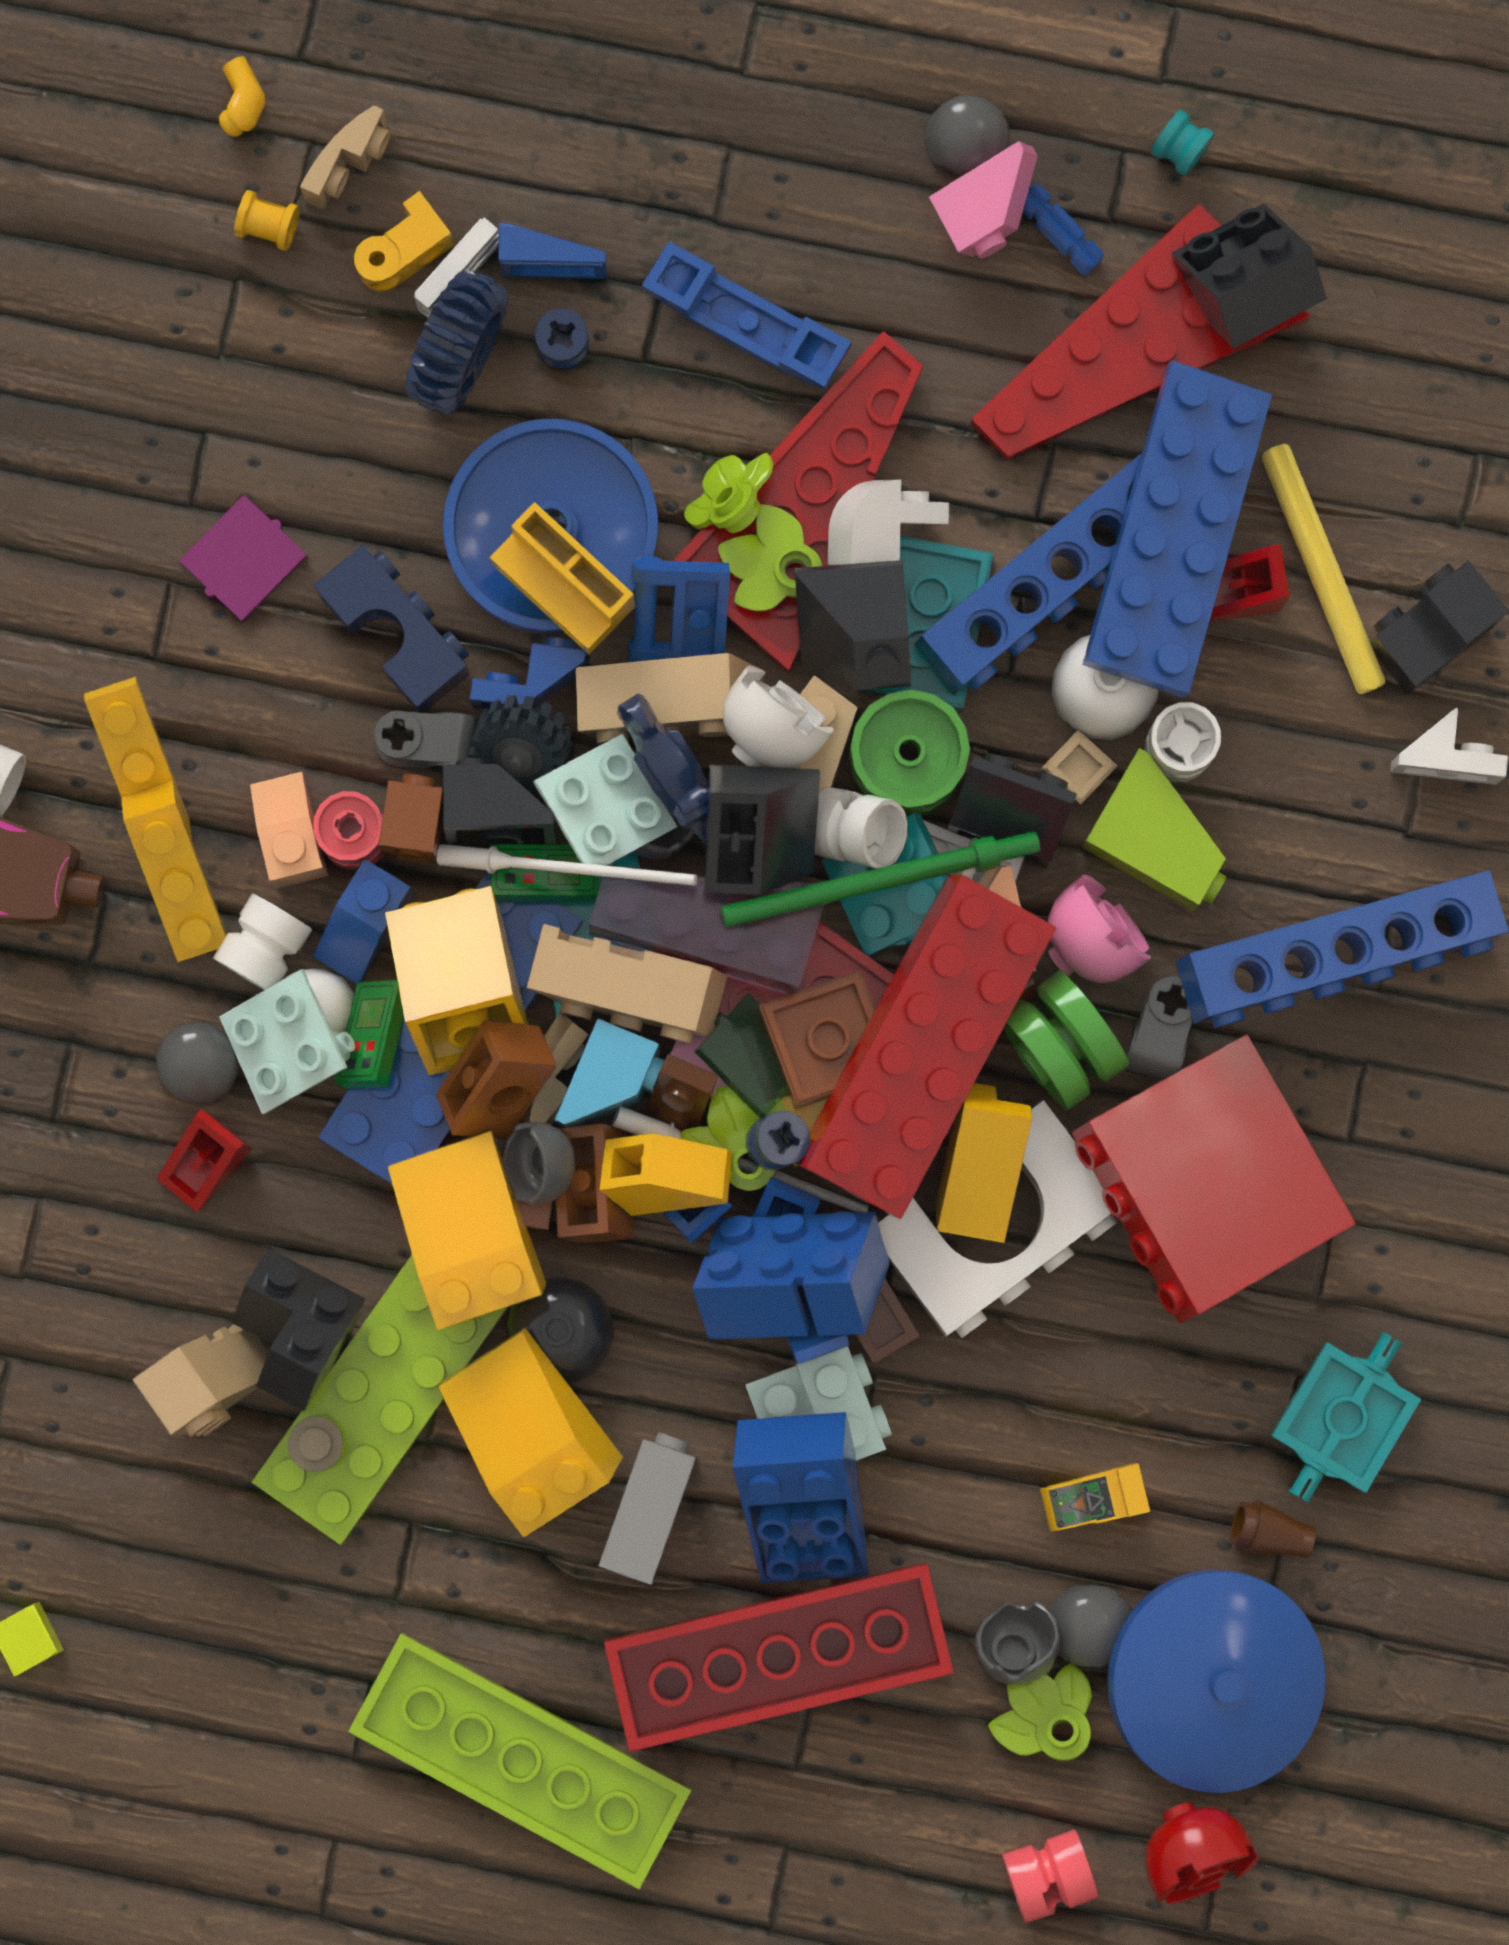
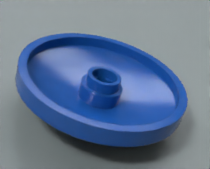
M539 419L519 423L494 434L480 444L464 461L454 477L445 502L443 515L444 542L450 564L460 585L468 596L486 613L500 622L520 630L540 634L565 633L491 564L489 558L513 533L511 528L513 523L534 502L635 595L636 582L631 577L632 561L639 556H655L658 541V515L654 494L648 478L635 458L619 442L604 432L583 423L563 419Z
M1209 1569L1190 1572L1173 1578L1158 1586L1136 1605L1122 1625L1114 1643L1109 1661L1107 1685L1111 1712L1115 1724L1127 1746L1143 1764L1166 1780L1181 1787L1207 1793H1225L1250 1788L1266 1781L1284 1769L1300 1753L1311 1737L1319 1720L1325 1695L1326 1676L1322 1649L1317 1635L1303 1611L1292 1599L1273 1585L1254 1576L1231 1570Z

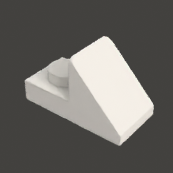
M1455 708L1403 750L1391 762L1390 773L1497 785L1506 777L1508 755L1493 754V746L1480 743L1461 744V750L1454 749L1458 708Z

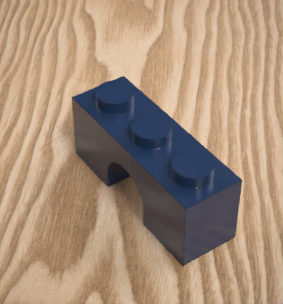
M362 544L313 586L318 596L352 636L367 623L378 619L393 621L404 630V641L401 649L382 667L387 677L419 713H425L470 675L466 664L463 662L469 654L450 631L441 636L430 624L429 620L435 614L416 591L407 596L395 583L394 580L400 576V573L384 553L379 551L372 556Z

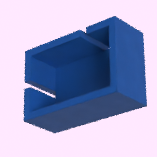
M840 1211L831 1214L814 1215L790 1213L782 1216H734L719 1219L707 1249L709 1256L704 1257L692 1290L708 1339L808 1336L810 1327L797 1286H803L818 1336L866 1334L890 1262L875 1212L852 1213Z

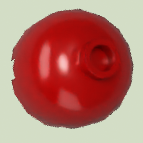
M1186 1802L1174 1806L1163 1813L1162 1817L1165 1823L1159 1826L1149 1839L1145 1848L1144 1866L1157 1902L1161 1904L1165 1899L1167 1905L1192 1900L1221 1888L1219 1880L1224 1878L1231 1869L1236 1879H1238L1256 1866L1260 1858L1242 1824L1229 1813L1214 1807L1195 1809L1192 1802Z

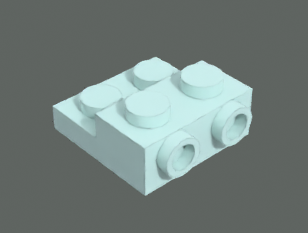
M848 1346L745 1384L758 1419L846 1412L856 1460L886 1450L882 1439L892 1435L881 1404L871 1408L863 1387L873 1384L863 1355L860 1353L851 1356Z

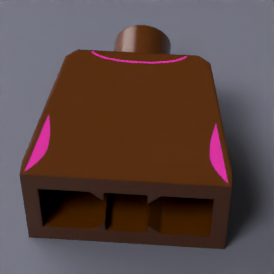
M0 817V924L64 925L70 902L99 907L104 890V876L77 871L80 851L74 846Z

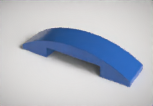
M670 241L642 284V288L703 330L768 366L822 389H826L852 346V341L812 319L805 317L804 320H801L716 273L715 267L712 264Z

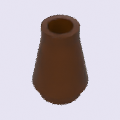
M1255 1500L1252 1504L1247 1502L1239 1504L1230 1530L1231 1543L1241 1546L1243 1553L1291 1555L1305 1559L1310 1556L1316 1538L1315 1527L1303 1524L1259 1500Z

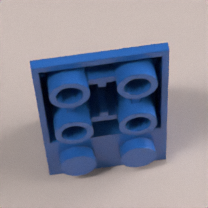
M838 1412L737 1420L733 1471L761 1583L869 1576L856 1456L847 1413Z

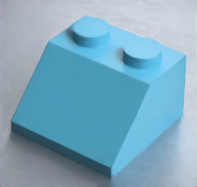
M597 1019L555 1118L560 1128L587 1125L616 1113L619 1106L628 1108L640 1103L644 1092L653 1094L659 1072L665 1061L659 1058L661 1054L659 1044Z

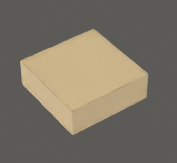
M1078 729L1040 771L1067 781L1068 786L1066 790L1077 793L1074 802L1080 807L1117 768V765Z

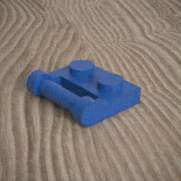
M639 556L633 559L631 577L636 582L633 638L627 644L628 661L638 662L725 653L730 583L729 563L663 561L655 556ZM658 585L673 586L670 642H658L655 640Z

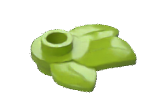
M764 453L750 461L747 465L735 455L721 458L715 462L703 478L702 485L705 492L688 504L685 509L684 517L688 523L696 529H702L714 524L717 528H725L730 533L739 532L749 526L755 520L761 508L760 502L756 499L757 491L769 479L772 473L773 460L768 453Z
M764 504L761 505L757 515V535L749 534L735 537L718 546V553L722 562L729 563L730 573L742 580L735 594V604L757 612L775 608L787 596L796 598L795 580L788 578L785 573L788 565L799 563L804 567L822 566L818 554L809 546L804 545L801 524L786 511Z
M719 1086L709 1104L708 1126L692 1127L681 1132V1139L728 1149L733 1153L730 1183L741 1190H758L768 1184L770 1177H774L776 1170H766L759 1166L753 1174H745L741 1171L739 1160L742 1155L748 1153L746 1149V1135L750 1127L758 1119L777 1111L786 1110L779 1099L767 1102L755 1110L751 1102L744 1095L734 1089ZM781 1129V1135L784 1141H786V1136L783 1134V1129Z
M1069 1663L1056 1674L1054 1679L1046 1674L1028 1685L1007 1684L1008 1698L1013 1710L996 1717L988 1725L993 1737L1002 1746L1020 1756L1044 1752L1048 1757L1057 1761L1074 1760L1087 1750L1091 1741V1727L1085 1715L1092 1700V1690L1088 1679L1076 1665ZM1060 1723H1068L1073 1727L1072 1737L1065 1742L1057 1741L1053 1737L1054 1728Z

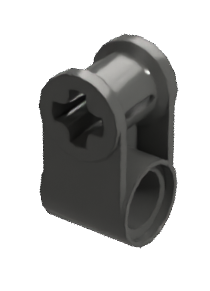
M391 711L383 715L376 723L374 729L376 751L381 760L392 767L424 769L443 773V765H456L458 760L469 758L470 744L479 719L462 713L440 712L432 714ZM395 729H404L407 739L413 740L404 741L402 750L392 749L391 740L385 739L394 737Z
M1168 976L1161 978L1147 992L1138 1023L1134 1026L1126 1051L1130 1065L1124 1070L1160 1081L1181 1070L1189 1040L1187 1037L1193 1019L1180 977ZM1170 989L1178 991L1176 999L1184 1003V1009L1178 1008L1171 1016L1164 1014L1165 1005L1157 1001V995L1164 996Z

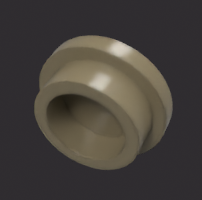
M318 1416L308 1417L297 1423L288 1439V1450L292 1460L302 1469L311 1472L324 1471L332 1467L341 1457L344 1447L343 1436L338 1426L331 1420Z

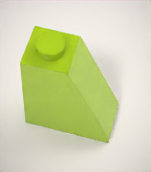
M1139 748L1082 848L1192 911L1200 905L1202 900L1212 904L1227 876L1218 872L1226 858L1151 755Z

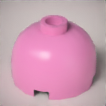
M1084 874L1070 884L1057 897L1048 916V923L1057 928L1051 937L1054 947L1048 953L1055 965L1067 976L1075 971L1086 981L1103 984L1120 981L1134 973L1151 959V956L1145 953L1150 949L1139 927L1120 903L1113 906L1108 901L1102 900L1100 896L1107 889L1091 876Z

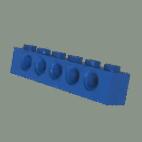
M1142 453L922 634L915 642L914 646L954 693H957L966 684L973 691L978 689L999 671L993 664L996 659L1007 650L1015 658L1039 638L1033 630L1047 617L1056 624L1079 604L1074 598V594L1088 583L1095 591L1106 582ZM1097 523L1107 525L1114 533V546L1105 547L1099 545L1092 537V525ZM1053 557L1068 559L1075 569L1074 579L1062 580L1058 578L1052 571L1051 559ZM1014 590L1028 592L1035 602L1034 612L1030 614L1018 612L1012 606L1010 600L1011 592ZM975 623H982L990 627L995 636L994 646L984 648L975 644L970 636V626Z
M1487 870L1189 953L1175 961L1194 1024L1211 1019L1214 1028H1219L1245 1020L1243 1010L1262 1005L1264 1014H1269L1296 1005L1293 997L1295 995L1312 991L1314 1000H1318L1346 991L1343 983L1345 981L1362 977L1364 986H1368L1396 977L1393 968L1411 963L1413 971L1417 972L1445 963L1444 953L1460 949L1462 957L1467 958L1493 950L1492 940L1508 933L1509 930L1491 872ZM1436 912L1444 914L1449 919L1451 924L1449 937L1437 930L1434 922ZM1386 926H1391L1400 933L1402 938L1400 951L1388 945L1385 939ZM1337 939L1346 942L1350 946L1353 953L1350 965L1343 963L1335 953ZM1287 953L1293 954L1300 959L1303 965L1301 979L1291 976L1286 970L1285 956ZM1237 967L1247 970L1252 976L1253 989L1251 993L1242 991L1236 985L1234 972Z

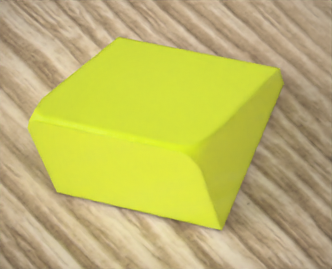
M40 1602L34 1603L0 1622V1650L14 1677L64 1651Z

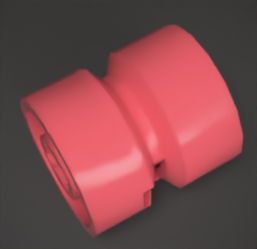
M341 791L329 796L318 807L314 816L313 833L319 847L335 865L347 870H358L364 859L375 864L384 856L379 846L383 814L368 796L356 791Z
M1075 1829L1047 1838L1044 1849L1037 1850L1030 1844L1002 1854L1025 1924L1054 1914L1058 1903L1063 1902L1066 1906L1072 1908L1099 1899L1086 1855Z

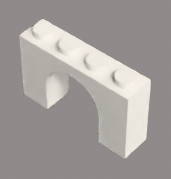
M1044 1100L1031 1109L1032 1123L1021 1167L1036 1190L1040 1204V1219L1032 1241L1019 1255L999 1263H980L961 1256L946 1243L914 1198H912L902 1219L888 1215L878 1223L889 1262L944 1336H948L955 1330L963 1338L987 1320L981 1310L997 1298L1006 1306L1031 1287L1025 1279L1040 1266H1043L1049 1274L1074 1255L1069 1247L1071 1243L1085 1233L1093 1241L1118 1222L1104 1203L1102 1197L1103 1188L1093 1170H1088L1081 1163L1075 1150L1076 1142Z

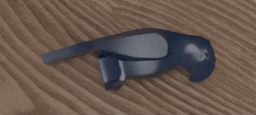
M637 693L617 707L618 717L630 732L637 752L633 760L653 792L675 817L680 826L692 828L705 845L709 785L701 767L678 730L669 731L657 719L644 695Z

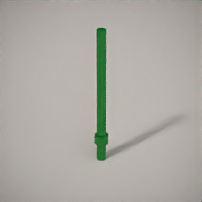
M1035 831L995 840L993 836L971 840L970 847L720 906L724 927L727 928L975 868L977 872L999 868L1001 861L1040 852L1039 838Z

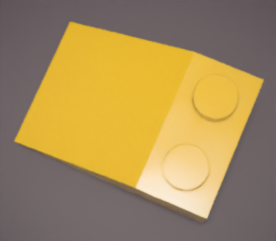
M492 1130L388 1166L417 1274L437 1330L542 1295L547 1283L520 1207L513 1198L514 1191L509 1184Z
M523 1328L442 1382L438 1387L491 1496L523 1538L608 1484L623 1458L526 1328Z

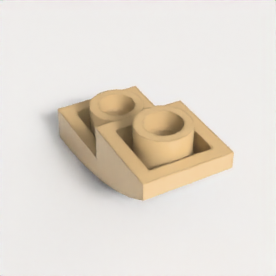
M372 106L349 122L331 139L309 169L300 186L305 202L325 210L330 197L332 196L337 199L346 185L349 176V169L345 168L346 164L366 172L372 158L379 160L383 156L391 136V131L387 129L388 124L383 109Z
M560 1013L544 1036L557 1067L528 1108L526 1114L522 1117L524 1122L534 1121L550 1125L555 1122V1118L568 1090V1087L556 1076L561 1069H570L584 1052L585 1045L583 1042L589 1034L564 1014Z

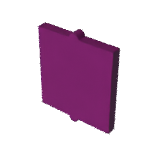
M243 495L179 562L206 587L205 594L209 598L216 597L243 623L308 556L281 530L282 525L279 520L274 519L271 521Z

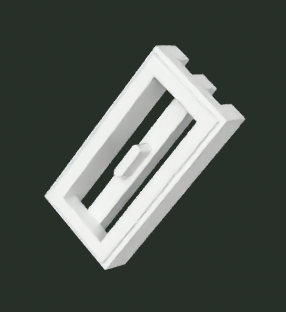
M485 217L478 220L415 291L414 298L418 311L427 318H429L432 308L438 302L441 292L446 290L448 282L462 270L476 273L499 247V230Z

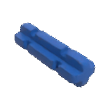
M1034 184L1029 187L1023 213L1030 220L1033 218L1037 220L1035 226L1064 256L1067 254L1071 256L1070 263L1080 274L1087 275L1091 273L1102 262L1104 258L1103 251L1092 239L1088 242L1084 239L1086 233L1058 203L1054 205L1050 203L1052 197L1041 185Z

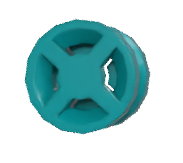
M1179 109L1157 138L1150 153L1158 159L1167 158L1175 164V171L1186 177L1207 150L1215 133L1207 127L1199 129L1191 123L1190 115Z

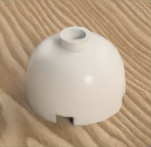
M1090 635L1079 638L1063 652L1053 672L1052 697L1058 714L1072 728L1079 729L1090 739L1114 740L1133 733L1148 719L1158 699V690L1082 665Z
M747 666L731 687L725 699L722 713L726 732L736 743L731 750L732 753L744 764L752 767H760L763 763L769 767L796 768L806 763L821 749L834 732L832 726L820 727L826 718L791 687L780 680L776 686L770 687L760 681L765 675V671L753 666Z

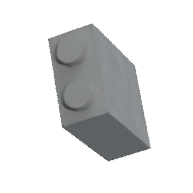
M661 1432L657 1433L655 1442L646 1438L643 1439L599 1567L650 1585L652 1584L697 1457L686 1453L689 1442Z

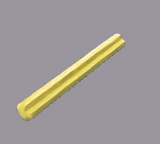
M1287 444L1272 447L1263 453L1262 462L1355 689L1359 694H1366L1377 690L1385 683V677L1291 448Z

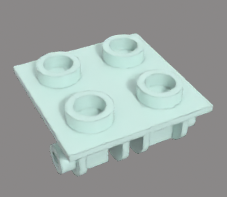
M623 734L533 781L579 861L584 864L611 866L616 860L677 827L666 806L653 792L633 760L635 754Z
M304 969L295 972L219 1016L262 1114L268 1113L346 1069L345 1061L349 1060L350 1052L355 1049V1043L347 1032H341L340 1034L335 1031L331 1032Z

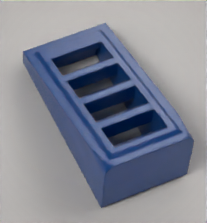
M500 223L499 265L501 275H504V277L604 279V277H607L605 251L509 223Z

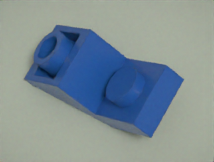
M546 638L545 645L532 643L526 685L518 684V677L498 672L486 673V680L473 678L470 692L472 707L489 710L492 702L499 699L504 705L507 696L514 695L517 697L518 704H523L525 696L534 697L533 706L538 707L576 678V667L587 666L586 652L577 649V643L563 638Z

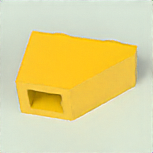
M655 1133L605 1140L599 1190L631 1216L727 1204L733 1153L725 1148Z

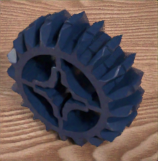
M462 270L448 282L446 290L441 292L438 302L432 308V312L424 324L421 336L417 340L416 349L410 358L411 365L406 372L407 380L405 382L408 397L419 401V405L433 412L437 410L446 415L453 413L459 409L461 404L465 403L469 392L473 391L474 385L480 377L496 344L497 336L503 327L502 321L507 313L506 307L508 304L505 287L495 283L494 279L482 273L477 274L469 270Z

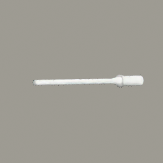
M441 844L437 850V863L440 866L487 870L491 874L495 873L496 870L513 867L696 886L698 881L697 875L513 857L498 851L495 846H491L488 849Z
M622 1106L618 1107L612 1122L613 1127L635 1135L655 1133L681 1139V1131L674 1127V1123L667 1124ZM742 1157L739 1160L740 1169L755 1173L759 1168L758 1165ZM776 1171L773 1177L822 1200L854 1212L868 1211L869 1205Z

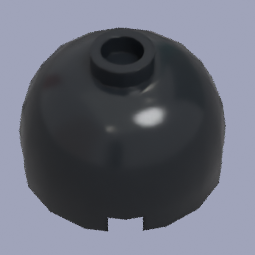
M567 1277L545 1279L547 1284L542 1295L511 1306L505 1326L506 1338L508 1339L523 1328H526L568 1384L577 1383L596 1373L609 1356L614 1339L612 1314L603 1297L585 1282Z

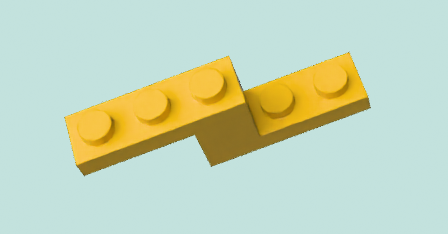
M133 677L84 693L85 704L121 795L124 824L177 962L219 949L227 933L193 846L190 819L137 678Z

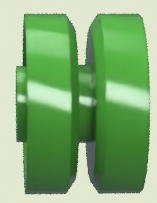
M912 689L888 693L869 705L855 725L849 754L851 775L855 786L863 796L872 795L898 802L904 809L906 817L913 813H920L923 816L934 812L949 802L962 783L970 753L966 726L955 709L934 694ZM906 745L914 746L917 748V759L907 761L901 757L899 750L904 752Z
M1059 970L1036 987V998L1046 1018L1031 1003L1019 999L1003 1027V1031L1013 1045L1017 1056L1033 1078L1044 1087L1064 1110L1068 1111L1090 1094V1083L1079 1062L1093 1077L1103 1082L1109 1081L1130 1064L1118 1040L1091 1002L1073 981Z

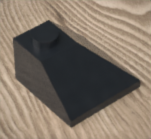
M903 560L794 568L802 670L856 690L912 686Z
M465 758L458 760L456 765H443L444 831L448 845L488 849L490 844L558 845L553 813L500 765L488 764L486 760L480 758Z

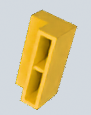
M534 502L511 526L513 533L489 557L491 564L590 655L635 608L634 594Z
M979 1083L973 1084L953 1121L935 1203L937 1231L1001 1243L1005 1242L1032 1123L1030 1105L997 1100L995 1086Z

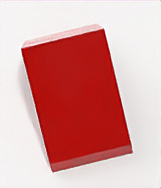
M1274 544L1226 560L1209 622L1269 614L1282 610L1290 596L1281 545Z
M201 1109L192 1119L156 1179L198 1213L252 1148L214 1116Z

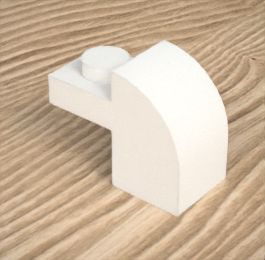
M901 479L867 481L852 487L840 498L830 518L828 565L900 560V524H949V503L929 502L928 491H901Z

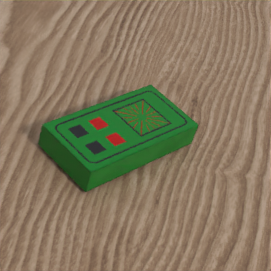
M490 844V847L495 846L498 851L513 857L581 863L571 845ZM513 867L496 870L493 874L490 873V886L497 902L599 901V876Z
M398 980L357 982L351 1014L346 1028V1032L355 1043V1049L350 1052L349 1060L345 1061L347 1068L335 1074L333 1081L342 1088H387L404 1019Z

